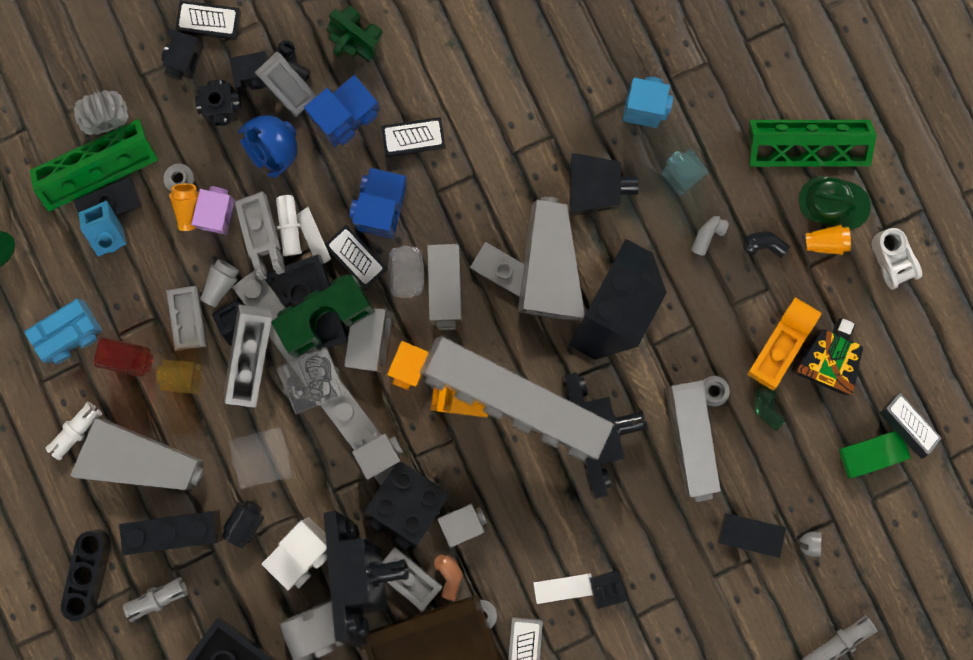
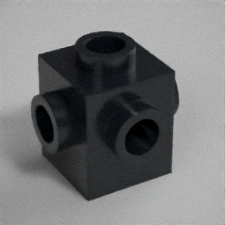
M211 80L207 82V85L199 86L200 96L195 97L198 115L202 114V117L213 126H224L230 124L231 121H239L238 110L242 109L239 91H235L230 83H226L225 80ZM220 99L219 103L213 104V100Z

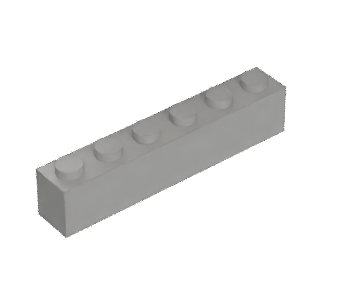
M443 337L435 339L419 374L427 377L425 380L426 384L443 391L444 387H447L456 392L454 395L456 399L472 405L473 401L485 406L483 409L484 413L497 419H501L503 415L513 420L511 426L528 434L530 430L541 434L539 440L556 448L558 444L569 448L567 454L584 462L586 458H599L614 425Z

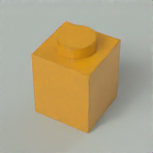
M401 341L387 374L394 378L391 384L409 390L411 385L417 388L423 376L419 372L429 352Z

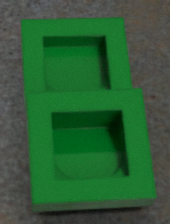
M895 430L838 449L848 479L911 458L905 441Z

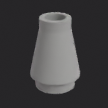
M217 259L215 265L211 264L200 299L216 307L223 296L237 282L238 278L236 276L239 270L231 264Z

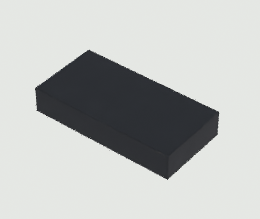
M724 513L718 543L780 558L786 527Z

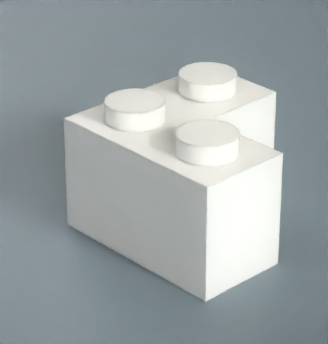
M310 517L301 520L279 543V546L262 565L287 590L291 589L294 585L299 589L312 576L308 570L312 566L318 569L327 560L325 532Z

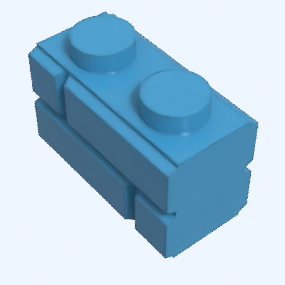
M76 298L25 330L24 333L41 361L50 364L54 362L55 365H58L72 356L70 351L78 346L83 349L98 340L96 335L102 332V328L86 302Z

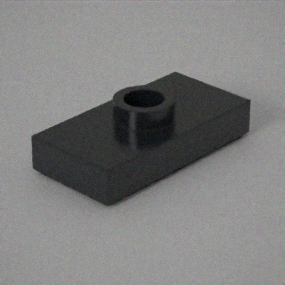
M130 177L73 201L78 214L105 201L109 203L117 217L143 207Z

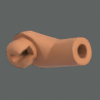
M442 554L434 560V568L440 571L446 580L441 597L456 601L463 573L453 557Z

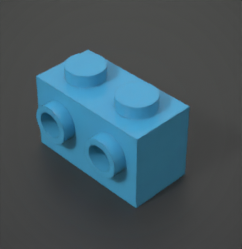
M633 77L627 93L622 121L658 128L661 120L666 121L672 108L674 96L668 95L670 85L663 84L664 81L656 77H645V80Z

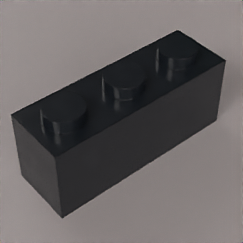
M220 510L119 524L122 555L212 544L223 540L221 537Z

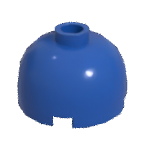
M263 115L249 120L239 128L238 134H244V138L240 140L242 147L259 169L264 164L270 170L266 175L276 178L295 161L297 156V141L295 137L297 133L289 122H283L281 119L271 115Z

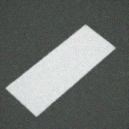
M307 207L296 214L297 220L301 224L302 232L312 255H321L323 263L331 260L311 211Z
M591 573L533 582L537 604L593 595L588 577H592Z

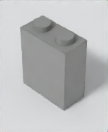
M459 244L428 245L429 320L432 325L437 326L438 330H456V324H462Z

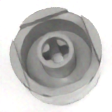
M331 600L314 606L312 609L301 612L279 624L293 660H310L313 658L312 653H314L316 658L332 652L334 650V643L337 647L343 645V643L335 641Z

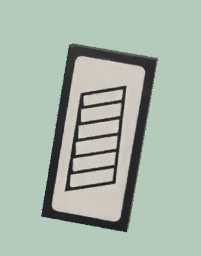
M180 0L175 30L186 34L237 40L241 10L235 7Z
M441 117L381 126L386 157L446 149Z
M347 225L325 244L326 248L359 281L365 290L388 271V268Z
M900 392L893 396L880 411L883 418L921 459L928 456L942 439Z

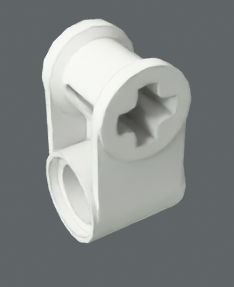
M891 228L881 231L873 237L871 243L872 250L881 267L883 278L890 289L898 288V284L914 278L917 280L922 277L921 266L914 256L907 236L903 231ZM886 236H890L894 240L895 246L892 251H889L884 246V238Z

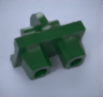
M351 6L346 7L341 12L334 9L329 14L330 23L326 29L331 34L329 40L336 44L333 54L337 57H341L345 52L352 57L358 54L369 63L374 58L377 45L382 38V29L370 23L362 30L357 26L361 16Z

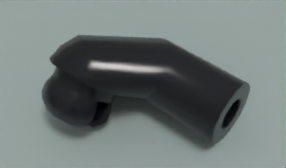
M288 40L280 42L276 52L282 55L306 83L311 70L297 63L295 46L292 42Z
M769 231L751 233L746 237L747 241L743 243V249L750 255H755L758 250L768 248L782 258L790 248V245Z

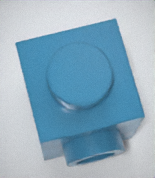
M107 201L79 212L80 229L98 257L105 253L115 252L120 247L126 245L124 228Z

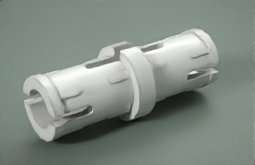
M86 402L85 406L71 421H66L62 425L63 430L45 447L47 452L54 451L51 456L61 460L77 441H82L85 438V432L93 424L95 418L102 416V412L99 409L95 411L96 406Z

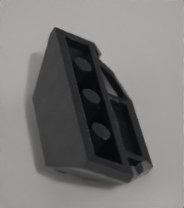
M625 239L569 344L570 347L597 360L639 346L667 293L652 252Z

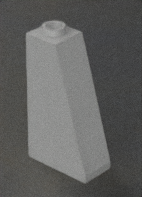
M541 197L540 200H536L531 205L518 313L578 321L584 318V306L567 204L558 203L559 200L557 198Z
M703 380L666 387L664 391L685 494L687 497H694L695 502L713 499V493L721 492Z
M95 418L70 476L78 479L188 490L192 489L193 485L198 486L205 469L201 468L204 462L202 459L104 418Z

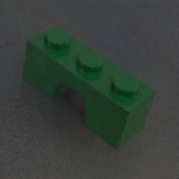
M352 274L337 277L330 283L331 286L322 292L314 291L304 298V302L298 306H290L278 312L277 318L272 320L271 323L289 355L297 358L322 343L316 331L317 322L322 315L329 312L338 313L341 321L350 327L375 312L359 281Z

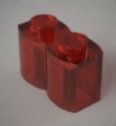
M102 337L98 342L93 363L97 368L142 377L151 370L153 355L150 354L151 352L148 347Z

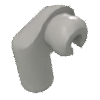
M720 216L710 218L699 229L691 251L705 256L714 233L720 236L725 235L729 226L728 221L720 219Z

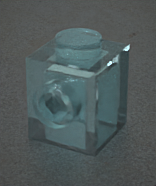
M690 148L685 153L678 150L665 161L668 166L662 173L681 197L701 182L709 174V171Z

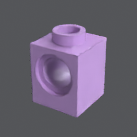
M210 186L209 191L200 189L191 225L197 229L227 235L235 199L227 195L228 190Z

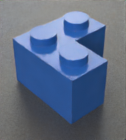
M353 75L333 93L327 87L310 101L304 109L314 125L335 148L339 144L342 146L347 144L355 136L354 131L362 124L367 126L372 123L379 115L377 111L380 110V106L364 85Z
M370 168L368 176L363 175L358 200L353 199L349 214L359 232L394 239L408 182L406 176Z

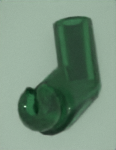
M764 385L759 387L754 395V411L773 430L777 431L786 420L774 410L776 390L773 391Z

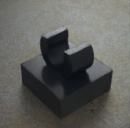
M618 569L588 577L597 609L627 601L621 574Z

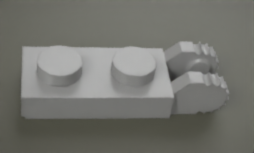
M262 191L235 201L248 256L252 259L258 279L264 280L268 278L267 269L262 259V256L270 254L272 266L276 273H284L285 265L279 251L281 248L267 195Z

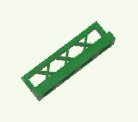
M137 119L31 169L30 175L33 191L48 212L158 161V156L147 139L140 119ZM137 132L136 135L126 139L127 136ZM79 159L77 163L71 165L72 162ZM51 173L49 176H47V177H45V178H43V179H40V177H42V176H44V175H46V174Z
M749 120L748 132L751 139L749 166L871 167L877 134L871 120ZM759 145H772L776 149L768 157H757ZM794 145H802L806 149L798 157H791L786 153ZM825 145H833L837 149L829 157H821L817 153ZM855 145H866L864 157H851L847 152Z

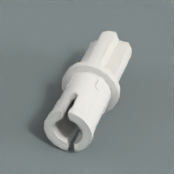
M282 195L276 198L279 226H276V229L280 230L282 256L300 255L302 251L298 228L301 227V224L297 223L294 197L292 195Z

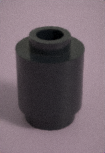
M246 500L244 504L237 502L223 526L224 532L221 537L229 543L243 548L246 543H250L265 518L260 513L262 508L249 500Z

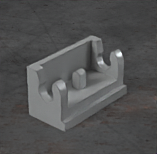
M374 308L375 312L350 326L344 367L385 373L394 313Z

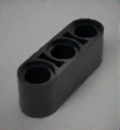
M101 529L84 532L78 536L75 542L61 601L62 615L70 621H79L90 616L97 607L111 548L110 536ZM91 536L96 537L99 542V548L96 552L91 551L88 547V540ZM83 567L89 568L92 573V579L89 583L81 578ZM75 598H80L84 602L85 609L83 613L75 610L73 606Z

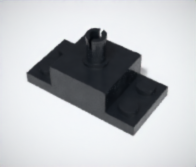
M577 372L562 376L567 400L614 424L599 458H586L585 462L583 461L591 496L595 499L608 496L606 489L611 488V482L607 469H601L600 465L625 459L620 436L647 430L646 422L633 424V421L645 419V416L641 410L636 413L615 417L609 397L584 403L583 397L588 395L584 377L578 378Z
M337 511L324 512L335 641L352 647L366 646V637L369 636V624L363 614L387 610L384 582L407 580L409 572H405V570L408 569V565L405 559L382 563L381 548L364 538H360L359 528L357 524H354V521Z

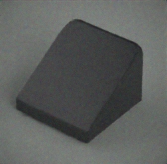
M238 299L212 314L221 336L230 346H232L238 305H242Z

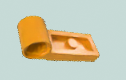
M795 297L747 375L774 391L822 313Z

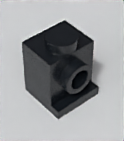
M168 29L167 35L171 42L165 45L162 52L163 66L166 68L164 75L176 80H182V77L192 79L203 44L197 37Z
M266 51L230 58L234 85L240 94H246V87H249L251 90L267 87L254 73L269 59Z

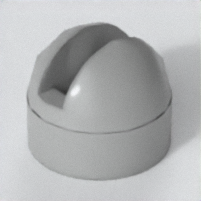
M808 532L800 538V542L804 543L800 545V549L805 555L821 557L822 532Z

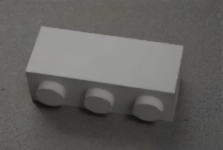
M238 305L223 392L225 404L256 408L272 320L269 309Z

